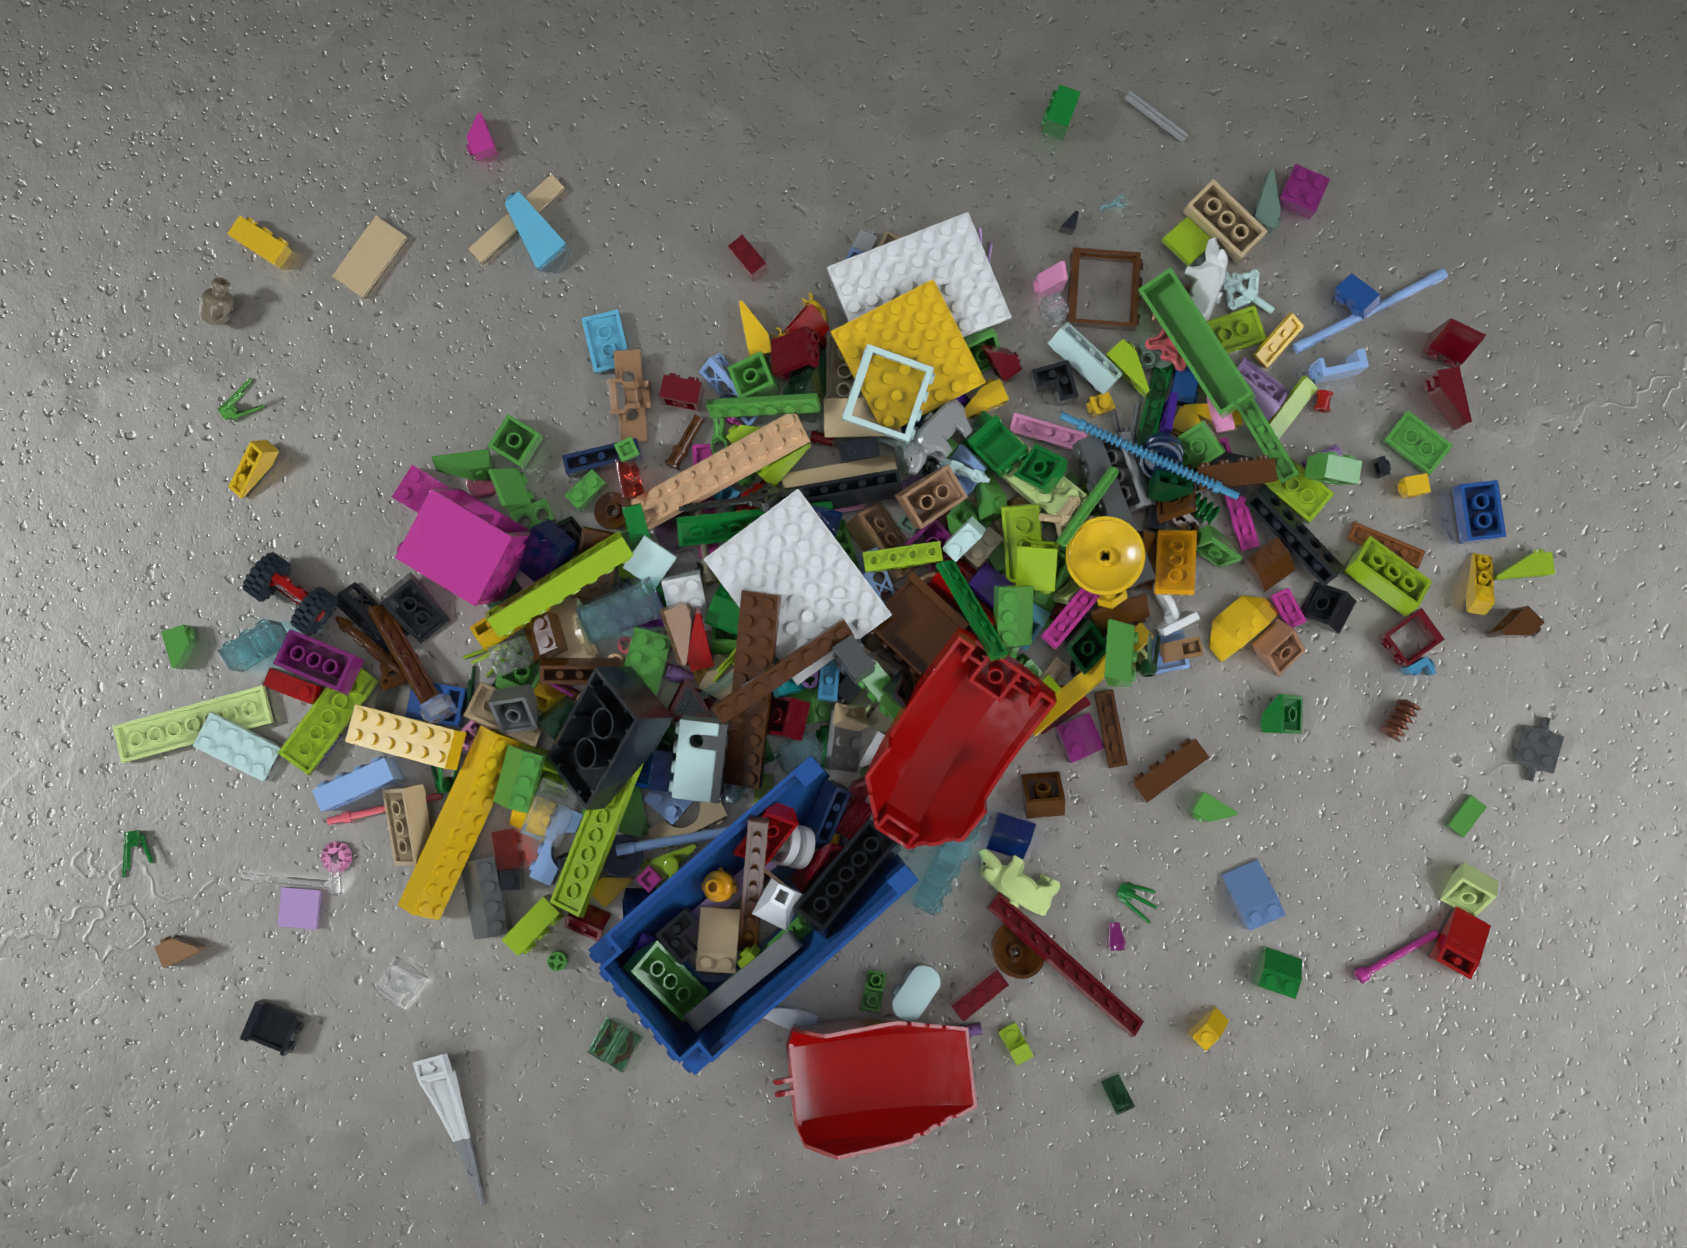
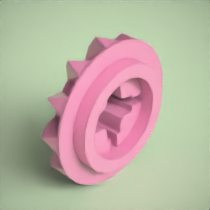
M338 841L327 844L322 850L320 857L322 866L328 871L335 873L346 870L352 861L350 848L345 843ZM338 852V857L341 861L337 860L333 863V857L330 854Z

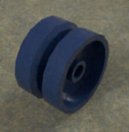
M1159 432L1152 434L1142 445L1143 449L1148 448L1147 451L1150 452L1152 450L1153 454L1158 453V456L1168 457V460H1173V463L1178 462V465L1182 464L1184 454L1182 442L1170 433ZM1140 456L1139 464L1141 470L1148 478L1151 479L1156 469L1167 471L1166 467L1156 466L1155 462L1152 464L1151 460L1146 461V458L1141 459Z
M627 834L615 835L603 869L609 875L623 878L634 874L639 869L643 860V851L627 854L621 860L616 854L615 844L639 842L635 837Z

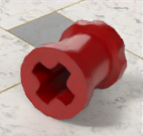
M1317 390V402L1313 410L1321 413L1331 412L1330 401L1334 393L1328 390Z

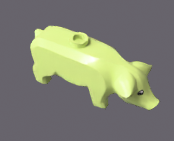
M985 848L978 851L981 856L979 872L997 892L1007 897L1010 903L1017 908L1020 905L1032 913L1042 916L1046 915L1050 908L1052 897L1060 889L1058 881L1040 873L1039 879L1035 883L1030 877L1022 874L1025 863L1019 857L1014 855L1011 862L1007 865H1002L999 859L988 849Z

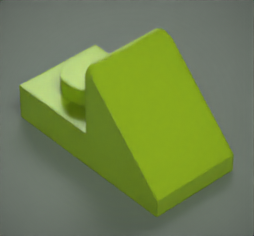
M1015 1021L998 1030L1017 1066L1034 1057Z

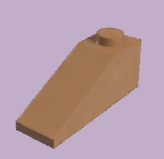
M680 601L659 609L677 663L685 666L687 664L692 622L690 616L692 612L689 605Z

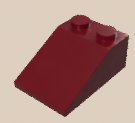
M1450 318L1430 333L1422 353L1426 354V357L1431 360L1443 362L1444 366L1448 368L1461 366L1484 340L1486 334Z
M1460 366L1437 370L1424 378L1423 387L1424 391L1427 392L1428 398L1454 430H1458L1472 422Z

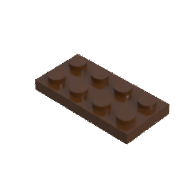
M583 526L578 555L615 534V532ZM614 567L611 573L598 577L594 583L583 586L578 593L571 595V599L578 597L583 603L609 607L616 567Z

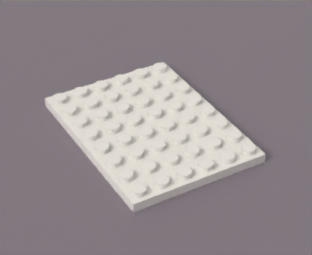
M969 212L827 267L848 322L934 279L963 338L1012 318Z
M799 489L795 490L704 558V561L739 608L741 591L744 589L781 595L775 653L779 661L842 618L855 635V639H861L892 615ZM833 651L792 678L795 683L799 685L834 659Z

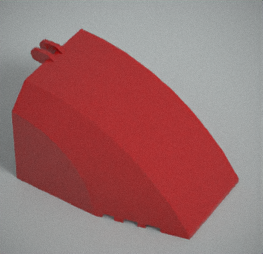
M880 1019L834 1021L792 1027L786 1043L789 1076L773 1080L774 1085L790 1083L789 1089L776 1091L775 1097L791 1095L794 1126L804 1148L836 1160L910 1144L921 1135L925 1136L931 1133V1130L934 1128L942 1127L949 1120L959 1118L977 1108L968 1027Z

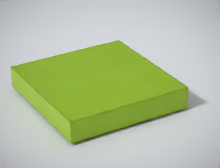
M1187 216L1163 237L1161 242L1187 266H1190L1206 251L1208 241L1211 238Z

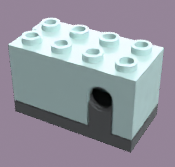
M684 715L679 719L675 733L679 735L677 741L674 742L673 748L676 758L675 761H672L671 773H674V777L669 785V792H672V798L720 803L724 792L723 772L726 764L725 752L728 746L729 735L727 732L730 721L722 724L716 718ZM693 735H700L703 743L696 742Z

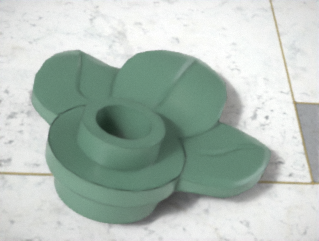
M1146 336L1139 346L1141 352L1139 360L1142 368L1151 369L1156 367L1163 369L1170 366L1172 362L1164 361L1160 358L1161 350H1149L1145 347L1146 340L1150 338ZM1150 358L1151 362L1146 363L1144 362V359Z

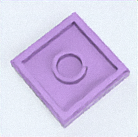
M281 887L277 926L318 929L322 890Z

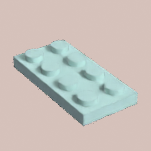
M213 711L209 713L193 744V747L263 782L269 775L279 755L278 752L282 747Z

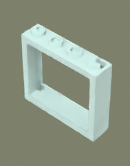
M867 344L841 420L905 443L909 442V439L913 440L916 433L914 428L915 422H919L923 412L920 410L921 404L926 402L929 394L926 391L928 384H932L935 374L932 373L934 367ZM872 354L925 372L904 434L852 416Z

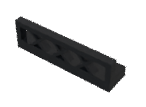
M356 582L340 591L337 595V606L378 646H381L391 654L371 616L363 607V604L375 606L378 603ZM354 589L360 595V598L352 597L349 592ZM400 625L406 638H408L409 633Z

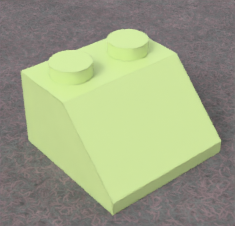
M1463 862L1451 875L1440 900L1454 908L1457 906L1477 917L1497 898L1498 880Z

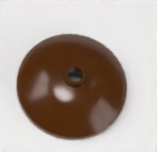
M1005 924L995 931L991 942V951L995 963L1003 973L1011 978L1023 980L1033 977L1041 970L1045 960Z

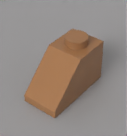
M1200 636L1159 644L1163 663L1204 655Z
M171 935L159 940L161 944L154 947L163 968L172 966L206 950V947L202 944L180 936L172 938Z

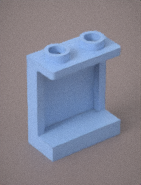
M1365 348L1356 350L1346 358L1347 364L1327 368L1324 358H1318L1309 366L1308 375L1310 380L1314 384L1360 374L1369 367Z

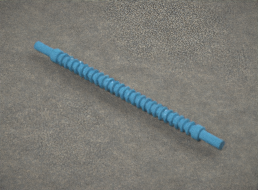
M1062 412L1059 419L1076 426L1077 430H1085L1086 434L1090 432L1091 436L1094 434L1096 438L1105 439L1106 443L1109 441L1111 445L1116 444V447L1120 446L1121 450L1126 449V452L1131 451V454L1135 453L1136 457L1140 455L1141 459L1151 460L1152 464L1155 462L1156 466L1166 467L1167 471L1170 469L1172 473L1176 472V475L1181 474L1182 478L1185 476L1187 480L1192 479V482L1196 481L1197 485L1201 483L1202 487L1207 486V489L1211 488L1212 492H1220L1235 500L1240 495L1239 492L1223 486L1222 482L1218 480L1208 479L1209 477H1204L1203 473L1199 475L1198 471L1193 472V469L1188 470V467L1184 468L1183 464L1178 465V462L1173 463V460L1169 461L1168 457L1163 458V455L1153 454L1152 450L1149 452L1147 451L1148 448L1143 449L1142 445L1138 447L1137 443L1134 445L1132 441L1123 440L1122 436L1112 435V432L1108 433L1107 429L1103 431L1102 427L1092 426V422L1087 423V420L1075 418L1065 412Z

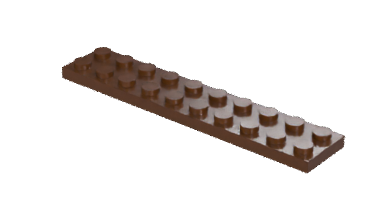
M745 589L741 591L732 692L775 663L781 595ZM771 692L729 720L730 726L727 732L729 735L728 746L725 752L726 764L723 772L724 783L754 789L762 788Z

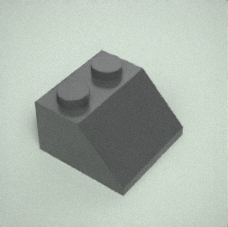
M531 684L494 690L488 704L501 734L538 729L537 698Z

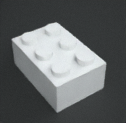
M700 570L663 577L661 582L667 606L680 601L689 605L692 612L690 616L691 621L693 620L695 608L700 607L704 622L709 607ZM704 623L706 631L712 630V626Z

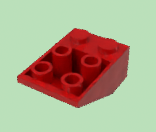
M1455 906L1429 958L1463 977L1472 979L1480 964L1491 925Z

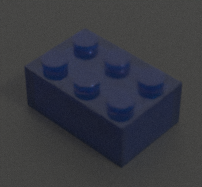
M550 519L536 524L532 527L519 569L533 582H536L570 561L576 541Z

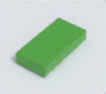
M1468 795L1446 826L1461 837H1465L1487 806L1474 796Z

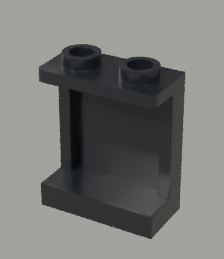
M258 1000L253 1005L240 1039L246 1042L252 1040L279 1051L281 1056L292 1053L296 1046L295 1038L304 1027V1023H302L304 1016L265 1000Z

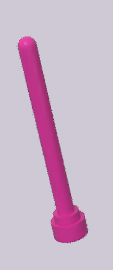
M1432 930L1369 967L1360 966L1354 970L1357 979L1364 984L1370 980L1373 973L1437 938L1439 932Z

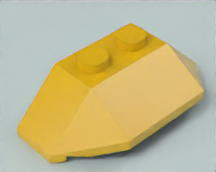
M1241 595L1212 620L1208 648L1220 662H1223L1268 626L1279 614L1267 598Z

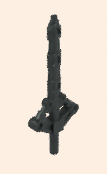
M765 483L763 488L758 489L756 492L748 493V496L684 504L679 507V511L692 512L698 511V509H714L723 506L748 504L749 507L755 506L760 508L762 512H766L781 502V499H785L797 489L780 491V488L773 486L772 483ZM803 488L799 489L804 496Z

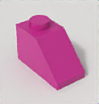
M480 112L477 114L466 137L469 143L466 145L470 156L473 155L477 161L498 153L486 121Z

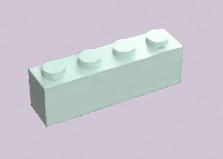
M1069 322L1063 325L1048 342L1054 352L1061 355L1065 360H1069L1070 366L1074 367L1082 378L1087 379L1094 389L1103 395L1123 375V372Z

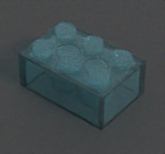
M262 619L255 624L256 627L241 632L234 641L229 640L222 644L223 647L218 652L228 669L244 672L278 651L287 635L281 622Z

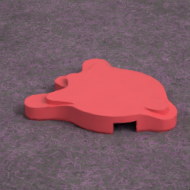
M1164 329L1161 330L1157 337L1146 340L1145 347L1147 349L1161 350L1160 358L1162 360L1172 362L1178 371L1185 370L1187 366Z

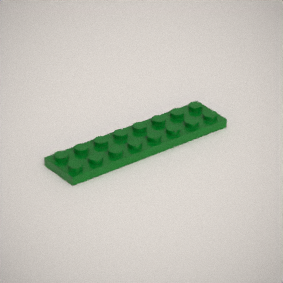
M832 501L810 503L829 531H832ZM754 509L677 518L679 547L727 542L766 512Z

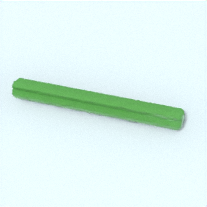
M1110 466L1056 540L1060 546L1066 547L1118 476L1119 471L1117 468Z

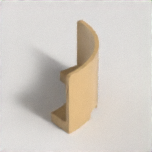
M578 597L550 607L551 610L548 612L558 614L568 647V651L552 658H602L593 640L589 641L586 632L589 631L587 608Z

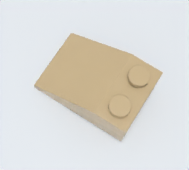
M701 906L696 971L736 973L740 922L739 908Z

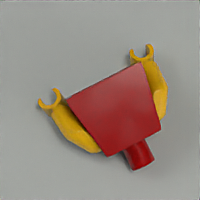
M809 292L807 294L810 300H805L802 297L805 307L783 330L785 333L783 334L782 330L776 327L775 329L780 334L778 336L771 334V336L775 339L808 326L818 332L819 347L825 350L827 338L824 335L830 329L827 312L819 302L813 299L812 293Z

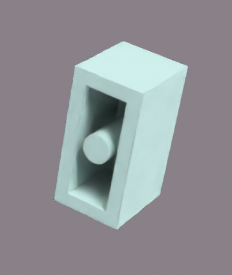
M972 516L945 542L942 549L956 562L983 536L986 529Z

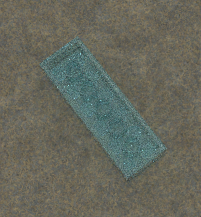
M987 813L963 842H944L940 846L912 900L913 906L932 916L941 912L944 906L943 898L951 893L953 879H958L962 871L960 866L963 860L967 861L971 854L969 850L971 844H976L980 837L978 831L981 825L985 826L990 817Z

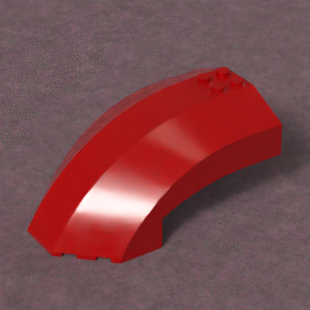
M958 627L914 687L905 708L901 707L865 774L875 828L906 849H915L916 846L942 845L944 842L951 841L963 842L987 813V799L1009 764L1056 705L1055 691L1010 655L1004 659L991 661L977 636Z

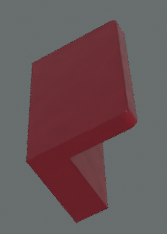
M588 904L583 918L568 912L564 927L598 941L603 935L604 928L611 914Z

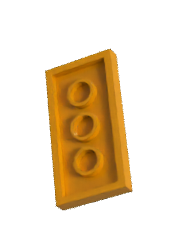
M1158 530L1155 594L1195 595L1197 531Z

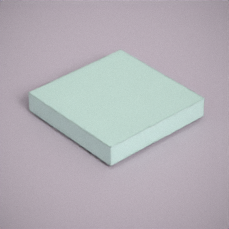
M644 535L632 552L634 556L623 565V568L653 588H656L677 556Z

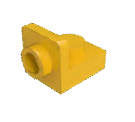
M1109 391L1104 395L1100 394L1095 397H1089L1086 403L1089 414H1092L1094 418L1111 412L1113 408L1116 409Z
M1125 590L1114 595H1101L1097 598L1098 606L1113 609L1128 598L1127 591Z

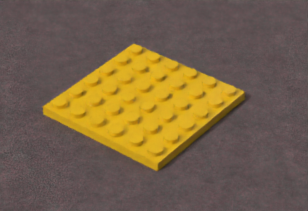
M934 279L830 332L854 379L867 344L934 367L932 373L935 374L932 384H928L926 391L929 394L926 402L921 404L920 410L923 411L921 416L986 383ZM872 354L860 391L877 424L896 430L908 423L925 372Z

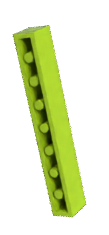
M618 531L485 612L486 619L499 638L503 635L507 636L516 627L530 622L534 616L545 613L552 605H558L563 602L565 597L578 593L583 586L594 583L601 575L611 573L614 567L627 563L634 555Z

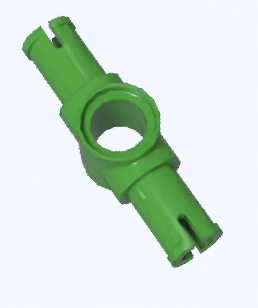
M713 418L714 435H712L710 445L712 455L719 452L715 450L716 444L723 443L725 448L728 447L727 435H725V418H720V424L718 418Z

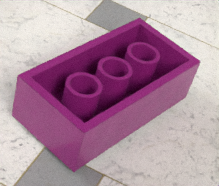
M289 629L273 664L348 696L365 660Z

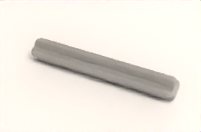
M1130 90L1126 94V101L1179 141L1183 142L1187 138V131L1134 91Z

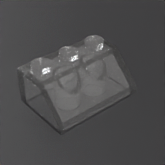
M543 777L520 833L556 848L560 847L579 800L567 785Z

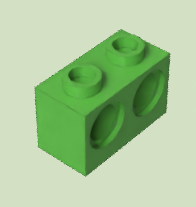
M546 498L510 512L512 519L521 524L522 519L529 518V524L526 528L534 533L539 528L544 530L546 527L553 525L552 523L557 522ZM547 511V517L540 520L538 517L539 513Z

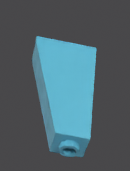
M519 191L516 194L513 192L505 199L507 201L505 207L536 269L540 271L566 247V243Z

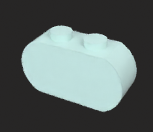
M917 964L912 969L908 968L902 977L904 979L900 986L897 984L891 993L893 995V1010L902 1020L915 1021L919 1019L940 988L939 975L928 964Z

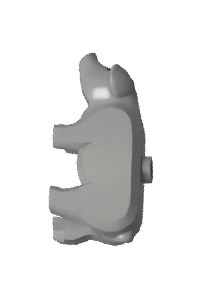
M957 399L945 403L935 414L930 412L923 419L925 423L915 433L913 440L910 441L904 451V459L909 464L908 474L916 475L926 462L927 456L935 459L938 464L953 451L947 440L955 431L960 432L966 438L975 429L973 422L966 418L965 409Z

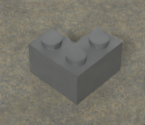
M850 635L833 646V662L843 675L848 674L854 684H857L875 672L876 662L871 654L867 655L863 650L864 645L860 639H855L853 635Z

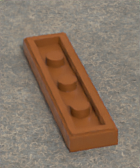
M1352 523L1346 538L1347 541L1362 546L1366 539L1372 536L1415 569H1419L1425 550L1359 523Z

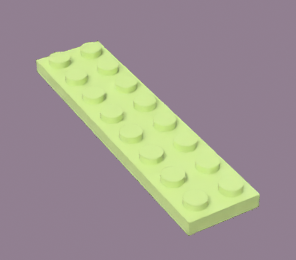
M258 686L112 726L121 763L193 745L209 713L212 711L247 729L274 723L265 686Z

